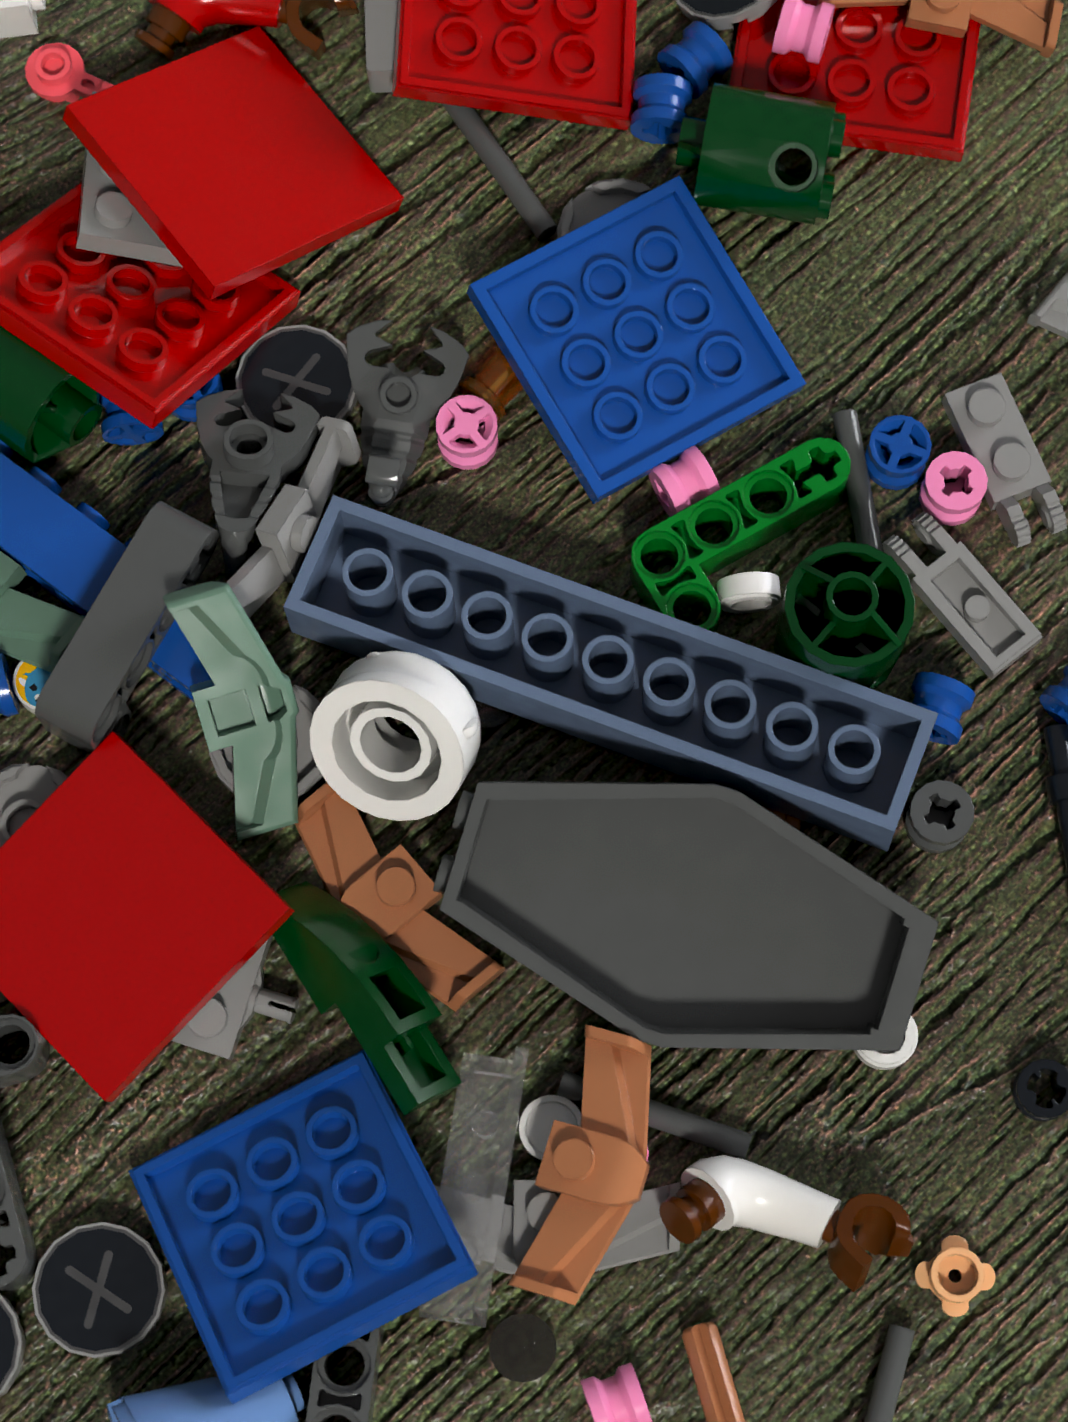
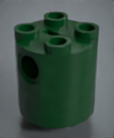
M714 83L707 119L690 116L683 117L676 165L698 168L694 200L698 206L814 225L816 218L827 220L829 218L835 174L825 172L827 156L840 157L846 125V113L835 112V102ZM789 148H798L809 155L811 162L800 170H792L785 167L778 156Z
M0 326V440L33 463L47 460L61 451L80 444L91 434L100 419L102 407L99 405V393Z
M840 542L818 548L798 564L787 583L777 620L774 641L775 654L873 690L876 689L890 675L913 625L915 596L908 575L890 555L869 544Z

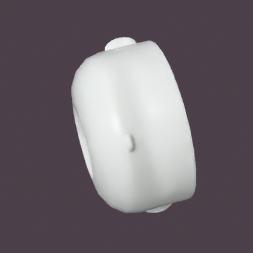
M403 651L371 652L345 669L314 712L309 730L310 748L316 766L327 784L342 799L357 809L378 818L395 821L419 820L437 813L448 805L475 764L481 742V720L476 704L466 687L452 672L437 662L416 653ZM384 717H391L402 721L412 728L419 740L401 735L390 727Z

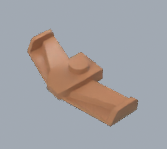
M1061 0L817 1V5L826 2L834 4L835 8L908 5L904 27L958 38L964 37L970 18L1040 51L1039 55L1046 58L1051 57L1055 50L1064 6Z
M327 782L299 805V823H296L295 826L327 893L355 912L373 928L400 956L429 994L456 1012L505 971V967L499 962L493 960L426 912L443 897L442 893L433 891L435 883L401 844L381 859L357 808L342 799Z
M585 1025L584 1035L585 1056L581 1127L554 1120L535 1181V1185L539 1188L559 1193L560 1196L515 1274H512L507 1283L512 1287L571 1305H576L633 1204L641 1200L650 1165L647 1162L652 1046L634 1037L591 1025Z

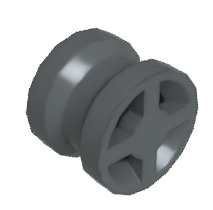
M943 780L926 783L915 793L905 812L904 827L907 836L916 847L925 852L940 854L951 851L962 842L964 836L968 833L974 821L975 808L970 795L963 787L951 781ZM932 802H934L936 806H942L947 810L944 811L940 808H935Z

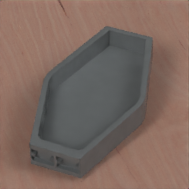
M480 781L477 783L475 793L463 790L452 828L463 831L456 856L444 853L433 891L444 894L439 910L630 1036L662 1048L900 1051L939 922L739 790L716 783Z

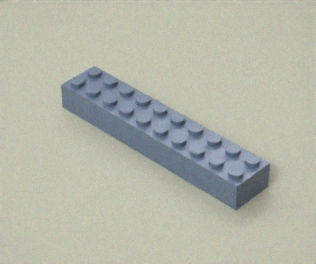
M333 495L283 606L292 633L360 658H364L367 654L375 651L416 653L437 662L452 672L466 687L474 700L696 782L716 783L739 790L764 807L888 852L938 716L937 712L832 674H827L821 670Z

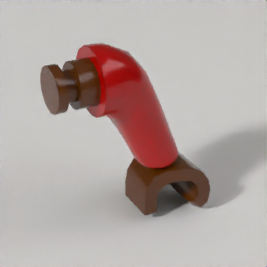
M148 0L153 5L145 17L149 26L145 31L138 28L134 38L155 54L170 61L175 54L171 49L174 41L181 44L189 31L200 35L204 28L217 24L280 28L282 23L289 26L295 43L306 53L320 60L326 51L323 40L304 27L306 17L318 8L331 9L337 12L340 18L359 14L354 0Z

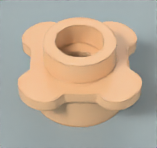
M951 1235L942 1240L941 1251L931 1261H923L916 1266L914 1278L920 1288L930 1289L941 1301V1309L946 1315L959 1317L967 1313L969 1301L980 1291H986L993 1287L995 1271L990 1264L982 1263L977 1255L968 1250V1242L965 1238ZM955 1269L960 1272L961 1279L959 1282L955 1283L949 1279V1272Z

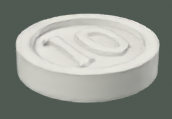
M546 1095L535 1099L525 1108L520 1118L519 1134L521 1142L533 1157L541 1161L554 1120L581 1127L580 1110L573 1102L562 1096Z

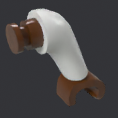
M727 1155L700 1159L687 1167L681 1175L682 1188L678 1190L676 1196L669 1197L662 1202L659 1211L666 1229L673 1237L685 1244L693 1243L700 1237L702 1231H708L710 1228L725 1231L733 1226L790 1239L817 1249L823 1241L829 1243L827 1258L830 1268L839 1280L853 1292L864 1284L873 1258L865 1250L877 1256L891 1258L908 1257L914 1244L908 1213L899 1203L888 1196L876 1193L859 1194L849 1199L840 1212L841 1200L766 1167Z

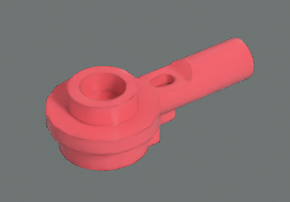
M48 43L35 49L28 57L25 66L26 80L32 91L41 98L51 102L67 101L73 103L78 101L80 97L85 98L92 95L93 91L100 92L114 86V84L86 73L84 61L78 51L63 43Z

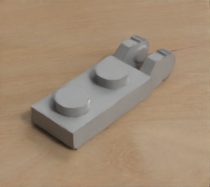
M1000 372L945 393L942 399L944 410L963 451L977 458L984 466L988 477L987 491L984 497L990 510H996L1014 547L1019 548L1031 543L1030 525L1024 516L1020 504L1017 502L1028 496L1032 497L1043 524L1052 535L1067 529V518L1063 506L1060 504V499L1055 489L1050 485L1052 480L1002 373Z
M923 511L911 520L913 522V529L927 548L939 558L926 567L902 538L900 539L898 535L895 536V534L882 543L883 552L890 555L908 575L913 591L988 678L993 680L1035 647L1043 636L961 541L956 543L932 515Z

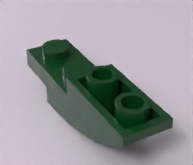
M307 881L277 892L295 912L273 934L274 938L321 1015L339 1008L404 1116L449 1094L459 1086L462 1081L428 1028L430 1024L442 1015L420 981L386 941L355 912L327 892Z

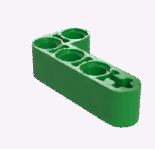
M818 437L808 440L644 531L636 538L632 546L630 579L645 607L675 618L674 613L679 608L695 606L700 608L708 619L699 627L717 633L721 603L707 577L838 503L845 491L851 471V459L848 451L840 442L831 438ZM814 467L815 471L819 474L807 479L810 468ZM829 471L831 478L829 481H826L821 474ZM801 487L800 495L798 497L797 489ZM759 495H770L781 503L782 509L772 514L762 513L753 507L751 500ZM715 524L722 527L728 533L729 538L718 544H709L703 541L696 531L704 525ZM663 554L674 562L675 568L665 574H654L643 566L642 561L650 555Z

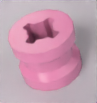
M785 0L778 21L772 52L780 55H785L790 51L803 54L807 62L819 65L831 27L835 5L822 2L817 6L804 3L803 0Z
M459 395L448 400L440 408L436 417V435L438 449L443 459L453 467L462 470H472L486 465L494 457L498 448L497 416L492 406L484 399L474 395ZM460 437L464 439H470L473 442V444L461 440L459 442H456V440Z
M695 445L683 451L679 455L678 460L669 465L661 463L652 468L648 474L653 490L669 517L720 490L719 483L711 466Z
M950 451L939 455L932 460L920 486L919 501L922 510L932 515L940 525L956 526L967 522L975 515L987 491L988 477L984 466L977 458L966 452ZM958 478V480H957L955 483H953V482L944 483V479H946V480L955 479V480H956V479Z
M631 1362L619 1366L612 1377L600 1380L591 1376L580 1380L593 1422H652Z

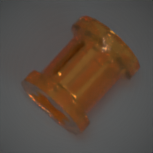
M496 345V355L474 378L466 376L459 383V388L463 395H474L490 404L497 416V423H499L506 415L504 408L523 389V386L499 346Z

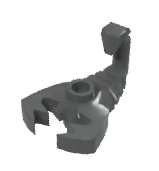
M393 320L373 321L357 326L346 334L350 379L358 402L363 407L360 440L363 449V465L366 469L365 482L369 488L368 495L372 503L377 507L386 508L395 501V497L400 494L408 483V478L414 472L417 460L421 457L425 448L424 443L428 439L430 422L437 417L440 408L453 397L470 359L468 352L461 343L446 332L431 326V331L442 346L423 350V354L444 367V373L440 376L429 375L419 367H415L409 372H402L398 370L395 363L373 366L366 362L369 354L393 348L391 344L377 337L378 334L394 324Z
M243 389L221 391L207 395L196 402L198 438L204 461L210 470L211 503L221 539L225 581H228L255 553L250 541L259 520L268 509V504L274 499L280 483L289 479L304 463L320 433L317 426L320 414L311 405L294 396L280 393L282 411L273 412L274 428L256 419H243L242 409L239 408L244 405Z

